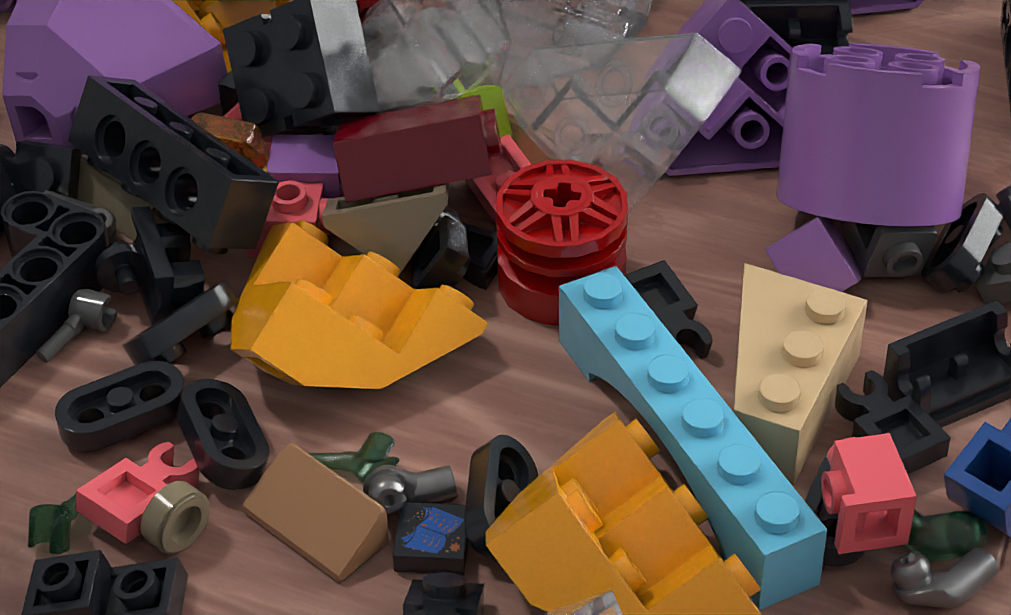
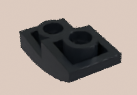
M101 550L37 559L34 561L21 615H181L188 573L178 557L111 567Z

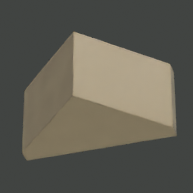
M449 183L345 203L344 196L328 199L322 214L324 228L366 255L368 252H374L385 257L402 272L447 206L450 192Z

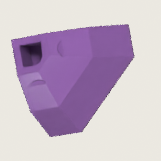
M18 0L6 25L2 96L16 142L28 140L75 147L68 142V138L88 75L136 80L186 116L221 103L218 82L228 74L221 43L172 0Z
M705 0L681 27L649 74L626 132V139L669 176L779 167L792 47L740 0Z

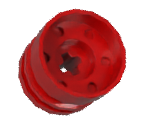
M546 160L525 166L504 181L496 194L499 292L508 307L524 318L547 325H559L560 285L617 266L623 275L626 274L627 192L612 174L597 165L576 160Z

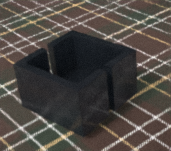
M294 0L269 10L270 14H259L223 29L247 143H272L274 135H315L332 129V126H339L341 121L366 117L380 112L356 0Z

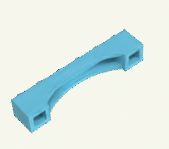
M614 266L560 285L559 342L589 382L602 378L612 385L638 410L658 435L682 471L701 507L709 516L708 521L722 550V559L725 561L735 553L761 587V590L751 596L758 610L820 585L827 528L619 268Z

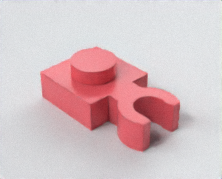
M164 442L152 448L148 455V462L140 467L125 458L76 490V511L127 544L141 535L140 524L143 513L155 494L166 485L175 481H185L196 488L199 483L200 470L194 458L183 466L172 467L174 445L170 442Z

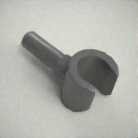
M91 289L76 291L69 304V318L36 351L37 356L47 363L74 336H77L84 327L103 332L108 331L113 326L117 317L116 309L106 306L111 300V295Z

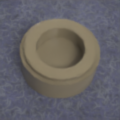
M175 481L166 485L155 494L143 513L140 524L143 538L165 554H174L186 549L199 537L207 523L210 507L208 498L185 481Z

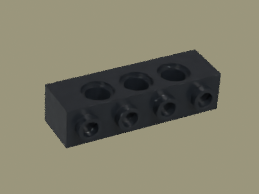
M88 75L68 138V142L88 156L87 162L99 170L109 172L122 182L121 188L128 194L143 198L157 209L156 215L160 219L183 228L193 236L192 242L197 247L215 254H226L229 249H256L279 181L138 81Z

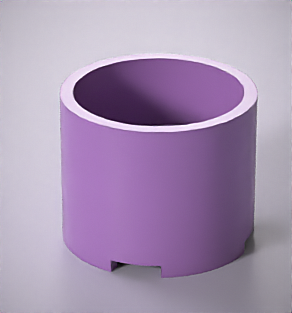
M811 43L793 47L791 49L776 191L777 199L783 204L802 212L862 224L931 226L959 219L962 213L981 66L973 61L960 60L959 69L944 66L945 59L940 57V52L890 45L850 43L849 47H835L831 55H820L821 45Z

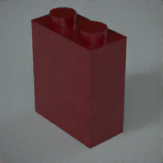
M480 94L341 121L333 140L345 203L492 175V157L502 155L501 138L495 108L483 110Z

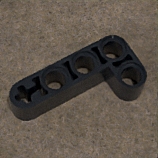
M25 191L9 198L1 209V217L12 259L0 269V388L63 326V322L69 318V304L76 291L91 289L100 292L103 289L98 282L94 267L98 256L109 246L103 218L91 210L45 192Z

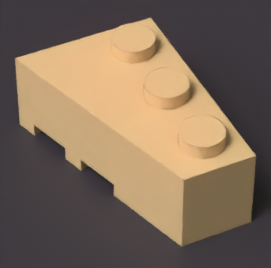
M744 263L733 412L791 485L794 486L835 405L837 385L841 383L846 384L860 356L867 300Z

